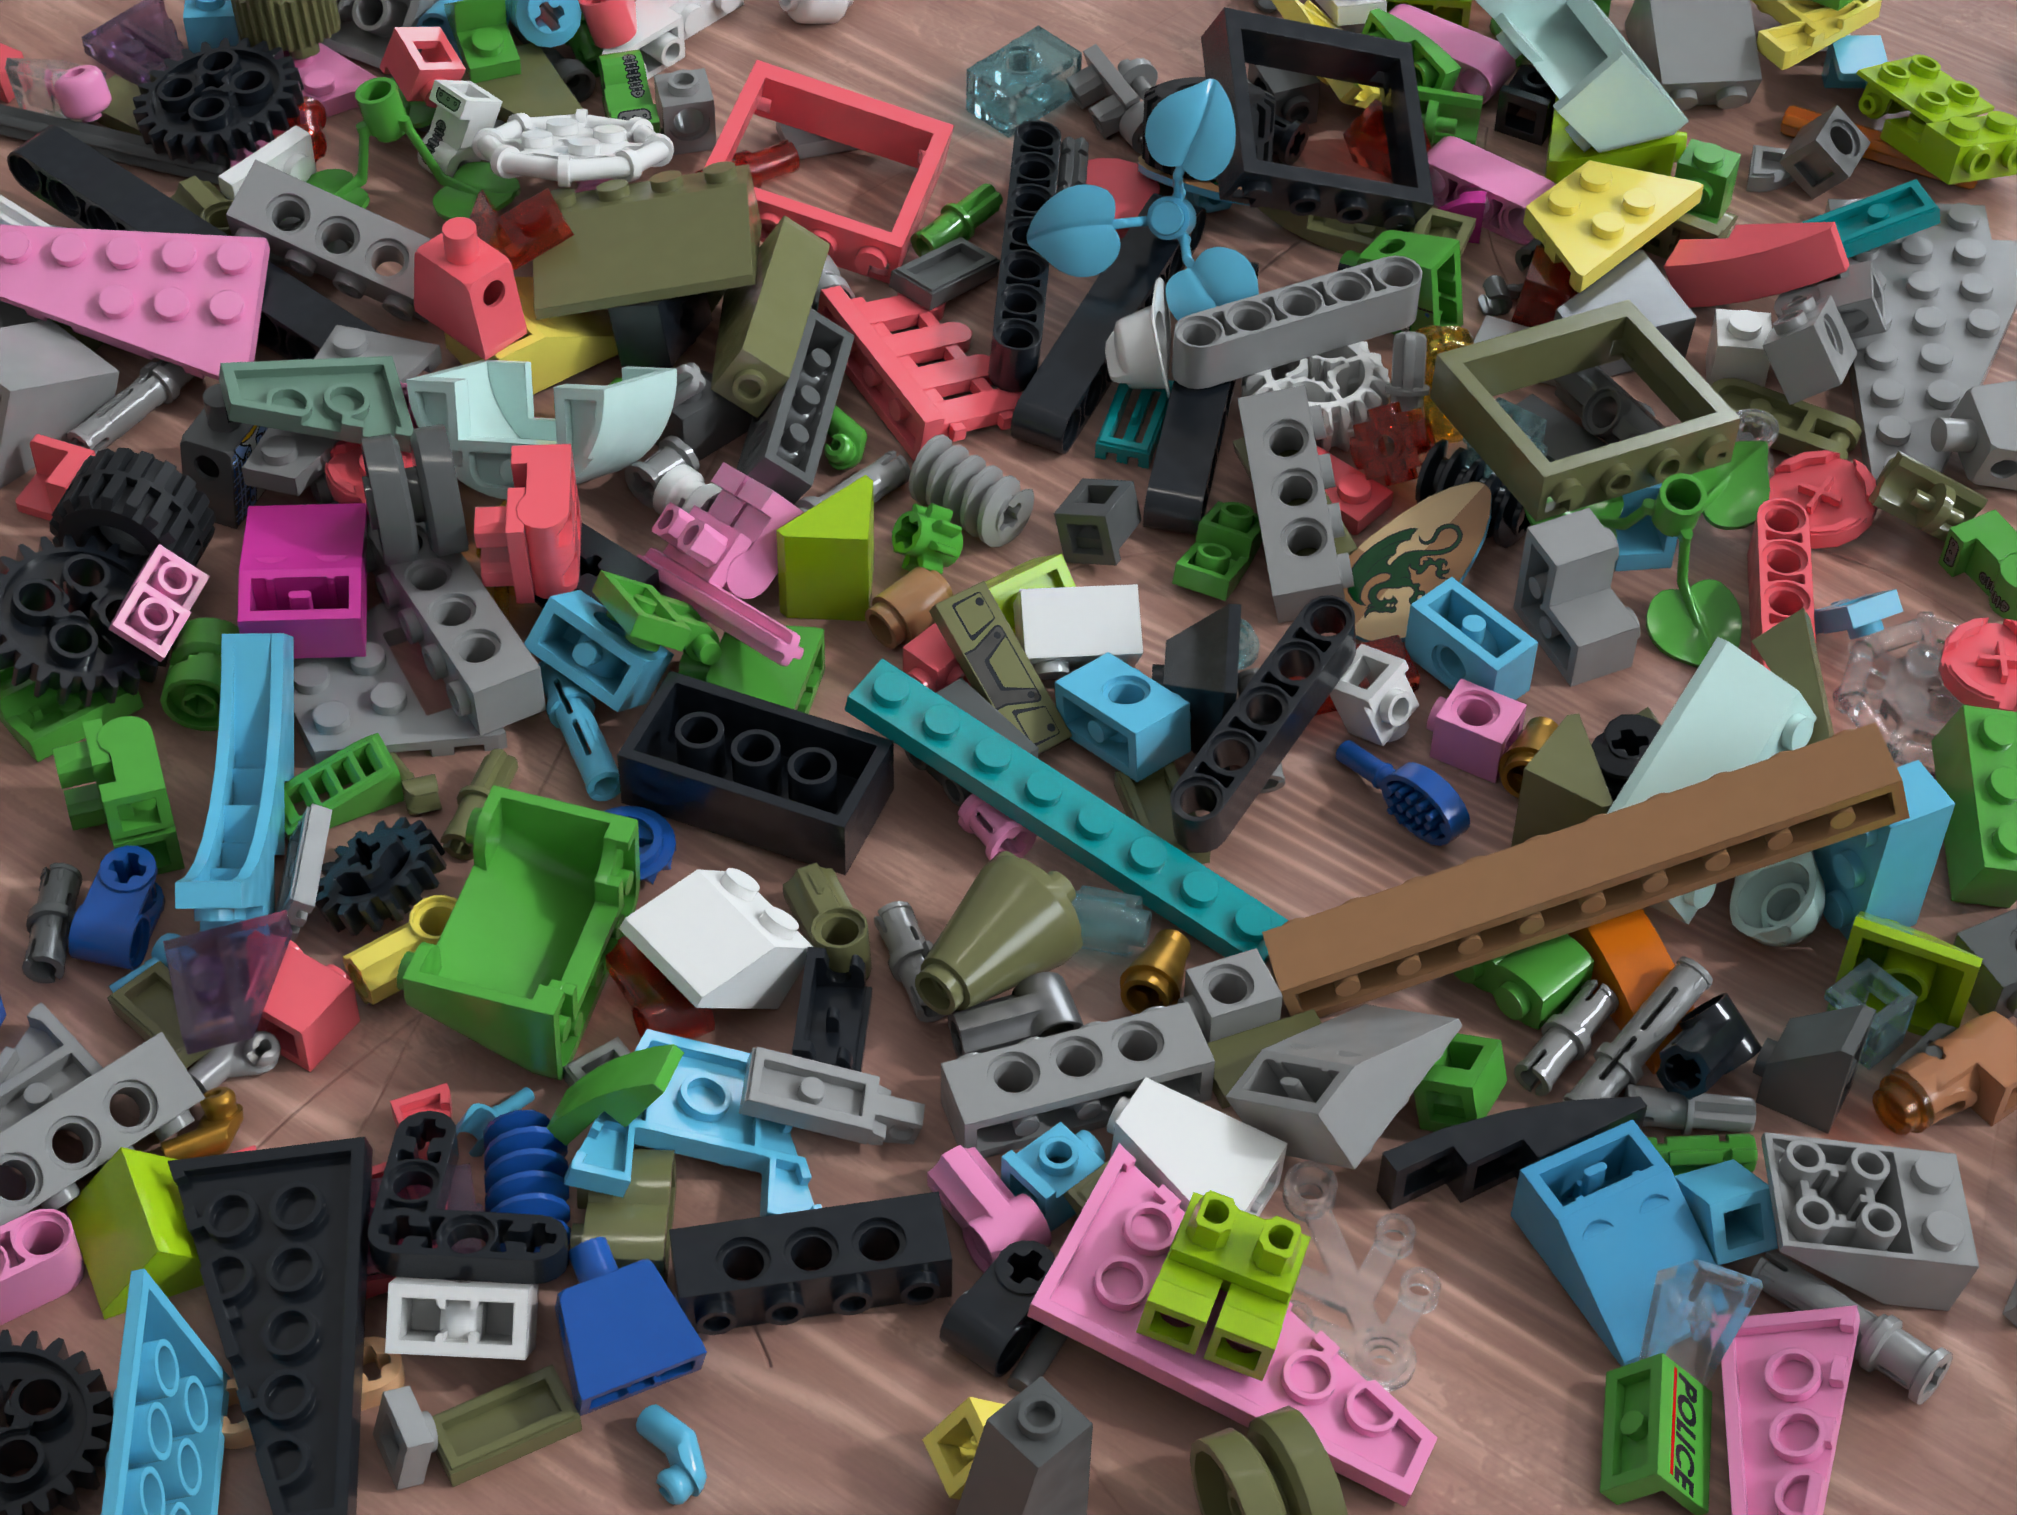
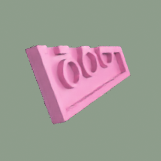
M1858 1306L1718 1319L1732 1515H1823L1859 1331L1860 1315Z

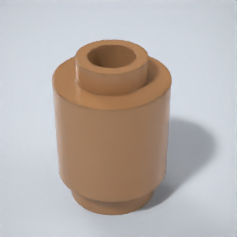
M915 567L873 598L872 607L865 612L867 625L876 639L885 647L894 649L899 644L905 646L935 623L929 610L935 604L953 596V592L947 580L935 570L929 571L923 567Z

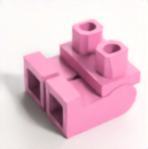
M723 462L711 480L722 490L708 512L694 505L688 514L670 502L652 527V532L669 543L663 554L710 584H716L739 598L752 599L761 595L778 574L776 530L804 512L774 490Z

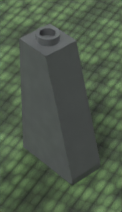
M1040 1376L986 1420L955 1515H1087L1093 1423Z

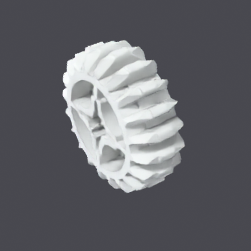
M1361 341L1242 377L1241 397L1305 385L1309 407L1321 405L1326 438L1315 440L1316 445L1327 452L1334 446L1348 452L1353 441L1366 443L1371 432L1379 431L1380 424L1385 417V412L1389 409L1390 394L1385 392V386L1390 383V378L1388 377V369L1383 367L1381 363V354L1370 353L1368 342Z

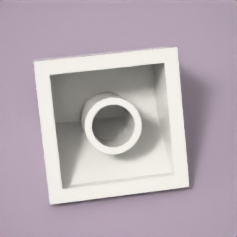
M728 868L726 871L697 869L630 914L619 927L624 935L696 1008L778 1009L805 966L807 948L813 947L797 931L799 928L797 921L785 911L773 907L758 892L760 889L759 884L751 876L735 868Z

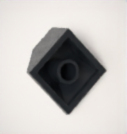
M1229 603L1166 640L1165 664H1153L1152 680L1173 693L1180 695L1190 703L1191 751L1196 755L1237 700L1241 604ZM1230 765L1222 769L1230 771Z

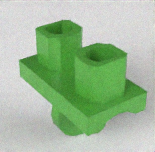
M1417 86L1426 145L1432 146L1433 143L1436 144L1443 137L1453 136L1476 146L1484 96ZM1385 126L1383 136H1386Z

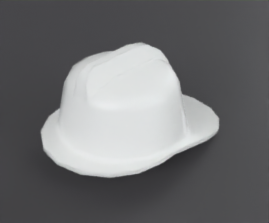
M1159 277L1155 281L1152 305L1127 315L1116 322L1114 331L1106 341L1105 354L1109 376L1113 382L1126 383L1132 389H1166L1168 399H1170L1168 369L1171 348V319L1166 299V285L1164 280Z

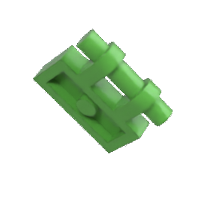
M603 570L600 571L592 592L607 609V617L620 624L625 630V638L630 643L654 652L659 650L660 645L681 652L684 650L691 659L701 661L705 665H713L720 660L722 649L719 646L718 635L708 624L701 621V616L692 605L661 595L652 585Z

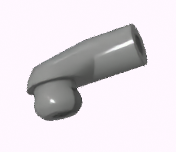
M266 1031L235 1033L203 1056L188 1072L202 1094H204L208 1090L219 1087L227 1078L262 1075L273 1069L278 1063L280 1056V1042L276 1036Z

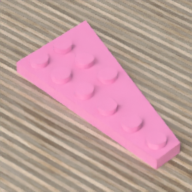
M0 225V301L25 309L27 315L43 321H47L48 318L71 326L73 332L150 360L159 358L181 366L185 373L204 379L205 376L219 380L220 363L255 361L270 247L267 238Z

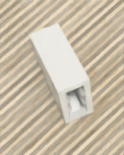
M1145 1077L1131 1099L1125 1096L1119 1099L1107 1124V1132L1113 1135L1110 1159L1120 1143L1136 1158L1134 1166L1158 1188L1164 1184L1181 1200L1180 1208L1184 1212L1187 1210L1193 1192L1204 1195L1212 1190L1233 1198L1235 1205L1240 1210L1259 1217L1280 1184L1288 1143Z

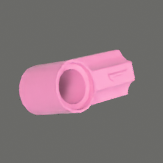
M961 1145L954 1147L942 1154L938 1163L927 1172V1186L932 1192H939L942 1205L962 1228L967 1250L983 1273L997 1259L1001 1251L1012 1243L1023 1240L1035 1241L1046 1247L1051 1245L1052 1238L1048 1223L1037 1204L1024 1193L1014 1196L975 1147L963 1148Z

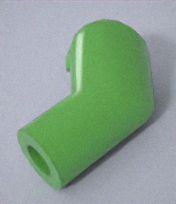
M835 405L827 432L832 438L830 446L825 443L824 454L833 468L849 470L861 462L868 436L864 428Z

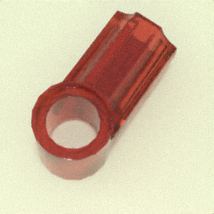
M626 936L618 939L613 950L605 955L606 969L631 1006L633 1020L640 1038L643 1037L647 1029L692 1040L715 1030V1021L711 1008H696Z

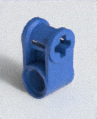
M129 845L115 848L106 854L100 862L99 870L83 904L77 909L71 923L68 948L72 958L135 970L141 966L148 950L150 937L165 906L162 888L155 882L158 872L156 861L147 849Z

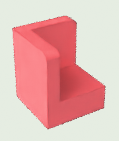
M36 434L29 444L37 473L16 498L15 502L19 512L51 521L53 518L52 513L83 462L90 455H96L94 450Z

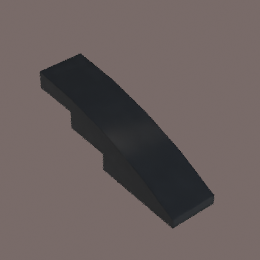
M1640 1096L1570 1100L1508 1110L1446 1127L1383 1152L1376 1191L1390 1210L1444 1184L1449 1187L1459 1202L1462 1203L1514 1177L1518 1180L1520 1169L1632 1119L1642 1129L1647 1105Z

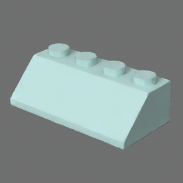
M1717 637L1607 814L1644 802L1656 794L1670 793L1705 781L1717 773L1731 772L1769 759L1776 753L1787 750L1793 751L1804 747L1811 738L1814 722L1817 717L1799 690L1729 641ZM1716 884L1651 905V907L1689 925L1697 910L1704 907L1712 898Z

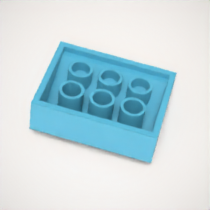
M145 1268L131 1271L118 1381L117 1388L113 1394L114 1414L110 1446L105 1459L106 1479L100 1515H218L225 1444L222 1427L223 1417L228 1414L230 1393L226 1390L227 1380L231 1378Z

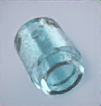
M1082 885L1080 890H1075L1076 898L1072 905L1076 910L1081 926V937L1083 940V947L1081 949L1130 958L1135 946L1145 948L1151 928L1152 911L1142 909V896Z

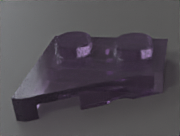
M143 0L82 36L85 54L136 85L152 82L148 73L150 70L165 71L164 59L169 58L176 61L183 59L182 50L184 46L178 40L174 23L166 13L164 0Z
M287 910L163 941L182 1040L188 1055L254 1037L293 934Z

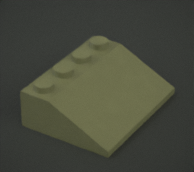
M729 161L717 162L706 166L703 172L682 175L677 170L663 171L651 176L650 181L628 184V181L625 179H614L599 184L595 190L577 193L572 188H559L549 191L543 195V198L537 199L532 216L533 289L536 320L755 285L762 223L749 164L735 166V163Z

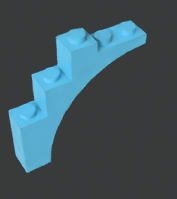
M284 633L222 634L219 729L210 805L203 837L194 863L186 876L175 882V909H194V921H200V932H218V944H247L246 932L253 925L264 931H272L275 917L274 855H285L284 782L294 778V637Z

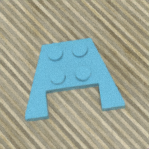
M649 1029L645 1031L635 1051L674 1044L684 1052L665 1092L626 1128L605 1111L597 1117L583 1144L572 1159L564 1179V1185L623 1198L631 1182L634 1144L655 1150H675V1154L761 1173L760 1217L822 1208L821 1204L814 1205L808 1187L812 1176L806 1158L797 1154L790 1134L793 1126L739 1114L746 1064L750 1053Z

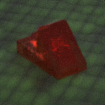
M548 188L521 202L518 206L501 216L484 190H481L469 218L476 224L477 236L507 256L512 264L513 271L574 236L563 212Z

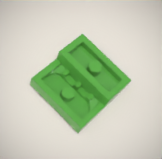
M14 667L0 670V721L37 762L53 755L52 748L74 744L86 738L82 722L101 718L102 724L105 725L110 720L128 716L144 708L139 691L133 696L120 686L118 687L115 703L112 704L100 692L93 693L90 707L83 705L79 693H70L65 704L60 705L57 700V690L49 688L42 696L36 698L34 697V681L29 679L20 685L14 686L11 684Z

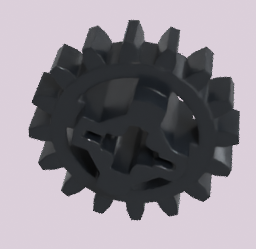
M400 817L392 828H389L384 820L380 821L376 825L374 833L368 834L367 831L362 832L360 830L347 842L349 847L338 846L334 849L338 855L335 862L322 864L321 872L325 877L320 878L315 905L326 921L338 933L347 928L352 936H357L366 925H369L373 932H378L382 928L385 919L390 918L392 921L400 922L404 919V915L411 910L409 905L414 906L423 899L420 895L424 890L435 889L439 886L440 883L434 874L446 869L447 864L441 857L445 854V850L431 829H427L421 820L410 824L406 817Z

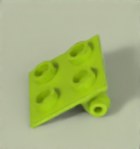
M1917 54L1891 62H1884L1883 64L1859 69L1856 73L1868 82L1859 100V109L1871 119L1881 118L1887 113L1896 114L1908 110L1924 122L1934 123L1949 121L1953 116L1974 117L1989 113L1995 107L1979 96L1980 93L1977 88L1969 83L1956 81L1940 70L1941 65L1936 60L1925 55Z

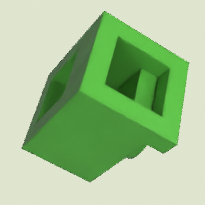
M1691 139L1677 162L1675 177L1699 182L1704 187L1700 203L1689 210L1688 214L1714 224L1720 221L1731 204L1741 154L1721 148L1713 143Z
M1459 1033L1455 1035L1442 1057L1432 1066L1414 1090L1420 1129L1435 1132L1488 1115L1507 1082L1501 1040Z

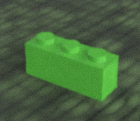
M1962 705L1931 740L1936 781L1955 802L1944 837L1951 901L2010 908L2017 901V712Z

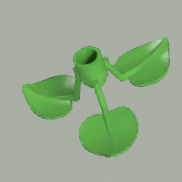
M386 77L370 79L361 84L355 92V98L363 117V121L356 124L359 134L357 174L353 176L352 173L343 169H325L312 174L306 181L313 186L366 209L370 198L368 193L360 187L365 185L368 180L369 136L372 135L378 141L388 143L400 139L406 133L436 180L444 186L433 197L434 209L442 219L448 221L456 217H465L472 221H478L500 211L510 204L515 196H519L521 193L518 179L516 177L508 179L497 176L493 173L490 162H470L461 166L453 178L446 175L414 129L430 125L436 108L428 107L425 102L407 101L393 77L391 79Z
M1766 441L1735 442L1731 462L1690 475L1678 473L1669 476L1663 481L1656 500L1644 499L1641 507L1624 518H1619L1624 507L1622 496L1539 521H1535L1524 508L1531 526L1590 508L1600 523L1614 533L1616 539V529H1629L1647 515L1651 516L1653 524L1661 533L1670 537H1678L1679 539L1677 585L1679 589H1667L1659 592L1650 602L1646 614V628L1653 644L1668 657L1696 668L1700 666L1717 637L1729 641L1738 648L1742 633V616L1738 602L1724 584L1714 579L1702 580L1690 587L1688 582L1690 543L1693 537L1692 530L1695 528L1701 513L1709 524L1722 530L1743 529L1755 523L1759 506L1769 500L1770 494L1768 444ZM1551 497L1547 498V503L1554 501Z

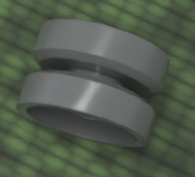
M444 424L413 430L409 440L413 467L404 468L398 440L391 433L361 438L366 476L362 477L372 531H378L385 566L416 560L420 551L416 523L421 522L425 523L430 548L438 557L468 551V538L462 502Z

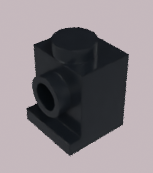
M1522 64L1508 86H1502L1499 94L1494 131L1542 146L1550 134L1556 94L1536 68ZM1521 107L1537 112L1535 121L1516 116Z

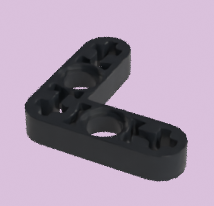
M423 1111L410 1115L400 1122L394 1135L368 1227L371 1260L377 1270L383 1274L395 1277L518 1284L547 1283L557 1279L566 1271L569 1265L567 1231L563 1224L555 1218L534 1214L445 1210L459 1159L456 1125L450 1117L440 1112ZM426 1142H430L427 1150L428 1160L419 1159L418 1150H422ZM412 1185H423L432 1189L426 1196L419 1199L407 1200L397 1196L402 1189ZM466 1238H477L486 1242L482 1249L474 1253L463 1254L451 1249L458 1241ZM399 1239H404L402 1245H398ZM432 1240L437 1241V1248H433ZM501 1243H505V1252H501ZM541 1246L540 1252L533 1253L535 1247Z

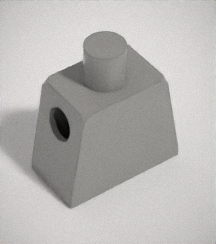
M2017 380L1973 386L1965 392L1950 418H1937L1932 425L1930 437L1933 449L1937 452H1958L1968 480L1976 485L2017 490Z

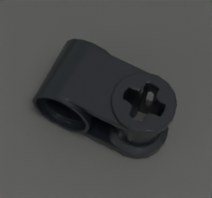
M1021 1240L1008 1245L1001 1251L997 1259L972 1288L964 1292L950 1308L940 1329V1340L995 1377L1005 1375L1016 1364L1028 1343L1044 1325L1028 1317L1027 1314L1035 1294L1055 1260L1053 1253L1045 1245L1035 1241Z

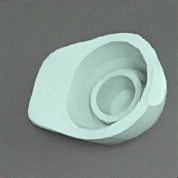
M1810 851L1736 876L1730 899L1732 924L1740 932L1768 946H1789L1790 944L1801 942L1812 934L1822 917L1825 907L1824 881L1816 865L1813 852Z

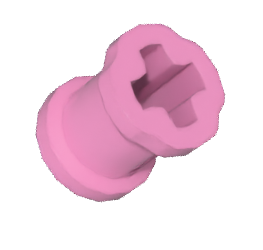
M971 794L963 802L958 811V824L964 831L975 834L986 846L985 853L989 861L1002 851H1008L1019 858H1023L1035 843L1036 834L974 794Z

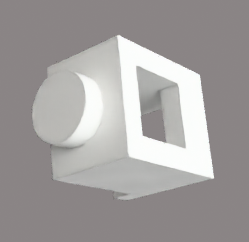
M1361 644L1356 649V655L1352 664L1330 693V697L1348 733L1380 746H1384L1387 742L1398 740L1406 734L1409 729L1408 718L1420 706L1405 675V672L1409 669L1406 660ZM1365 677H1367L1370 683L1367 690L1358 687Z

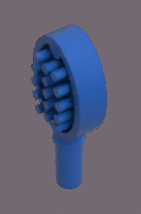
M1351 740L1344 741L1338 747L1336 759L1371 782L1374 788L1381 789L1383 798L1389 807L1387 808L1388 814L1394 815L1399 824L1404 825L1409 832H1412L1419 839L1432 845L1442 846L1465 833L1470 827V816L1464 802L1454 788L1435 771L1415 762H1408L1395 770L1392 764L1384 763Z

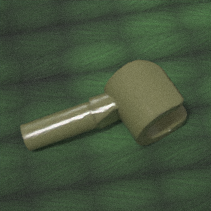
M390 752L400 773L404 800L409 815L441 810L442 805L438 795L439 788L435 774L415 778L414 774L410 772L395 752Z

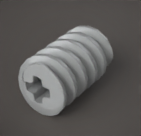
M944 434L936 435L927 441L912 465L909 476V491L912 498L921 505L929 506L933 503L952 510L953 515L950 521L952 524L962 526L963 530L973 537H979L982 542L990 547H1001L1017 537L1027 524L1033 510V489L1020 491L1019 480L1012 475L1003 477V471L995 465L986 467V461L978 455L969 456V451L960 444L952 446V440Z

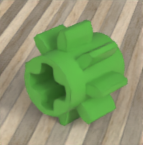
M933 503L928 508L914 504L912 511L905 512L898 518L892 531V544L894 547L893 552L905 556L902 564L903 569L911 571L915 567H923L929 571L935 570L943 574V567H949L956 562L963 548V535L961 526L950 523L953 515L952 510Z

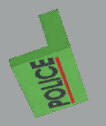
M1664 1353L1606 1372L1600 1493L1616 1505L1664 1491L1694 1515H1704L1709 1513L1712 1391Z

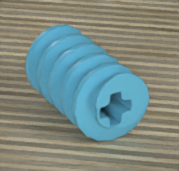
M505 0L506 16L528 41L537 46L552 48L563 45L574 37L580 27L582 12L578 0Z

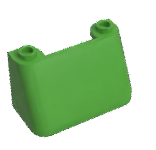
M493 785L483 808L475 807L470 814L466 827L465 841L467 844L473 845L474 865L438 943L435 945L422 942L417 947L415 953L410 951L405 953L398 970L397 988L404 991L405 1002L412 1008L533 1074L562 1081L564 1078L563 1067L570 1064L574 1059L625 938L624 933L619 927L624 919L636 910L640 891L638 820Z

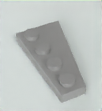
M342 325L335 326L314 358L393 356L398 377L402 383H406L407 379L415 378L423 370L431 373L442 363L440 345ZM268 428L242 466L245 485L299 496L325 472L326 462L328 464L331 459L330 451L340 440Z

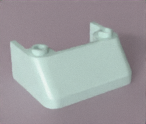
M1475 0L1502 29L1495 37L1514 59L1523 54L1534 65L1559 98L1553 107L1569 123L1565 127L1566 132L1584 152L1591 146L1597 152L1602 153L1672 136L1689 122L1618 29L1593 0Z

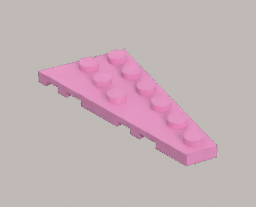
M1119 1143L1035 1294L1027 1316L1248 1428L1249 1423L1261 1415L1288 1405L1297 1409L1314 1428L1328 1453L1335 1472L1405 1507L1437 1441V1437L1376 1380L1366 1381L1338 1355L1340 1347L1322 1330L1316 1334L1291 1311L1293 1306L1291 1302H1289L1279 1340L1263 1381L1203 1359L1228 1293L1219 1289L1195 1355L1136 1332L1148 1296L1164 1264L1185 1212L1180 1208L1181 1200L1164 1184L1158 1188L1134 1166L1136 1158ZM1160 1313L1162 1318L1172 1326L1182 1328L1191 1325ZM1226 1338L1228 1344L1238 1352L1251 1353L1257 1351Z

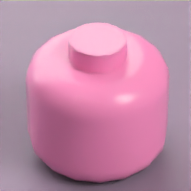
M82 65L60 73L52 83L53 91L64 116L70 119H82L84 123L99 119L102 116L101 112L110 105L112 100L103 73L97 66Z

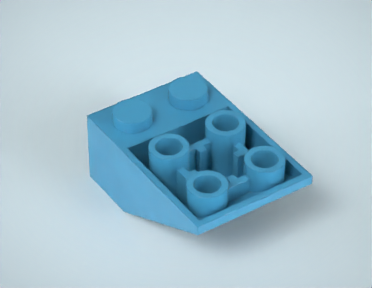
M1633 1119L1520 1169L1511 1217L1621 1367L1642 1360L1718 1324V1319L1731 1318L1736 1315L1737 1308L1671 1168Z

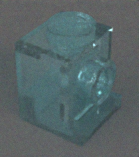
M1869 958L1828 988L1824 995V999L1829 1002L1826 1012L1866 1005L1870 992L1887 1005L1878 1013L1875 1012L1859 1062L1868 1070L1903 1044L1918 996Z

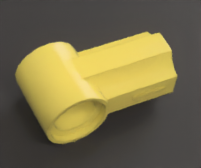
M433 895L422 899L411 910L408 923L343 956L345 970L355 985V991L366 1005L368 1003L374 1005L400 991L397 988V975L403 956L408 951L415 953L417 947L422 942L437 945L457 902L456 898L447 895Z

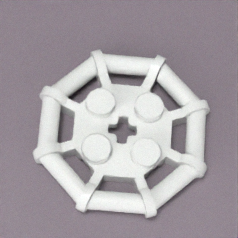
M576 109V114L529 117L525 113L512 114L509 116L507 123L497 128L487 127L479 130L472 142L473 151L476 156L482 160L489 161L493 173L497 176L508 179L527 176L558 181V187H570L574 181L625 179L628 182H633L640 178L642 171L650 167H662L668 164L674 153V145L671 139L664 134L654 132L653 125L647 119L633 117L628 121L588 115V109Z

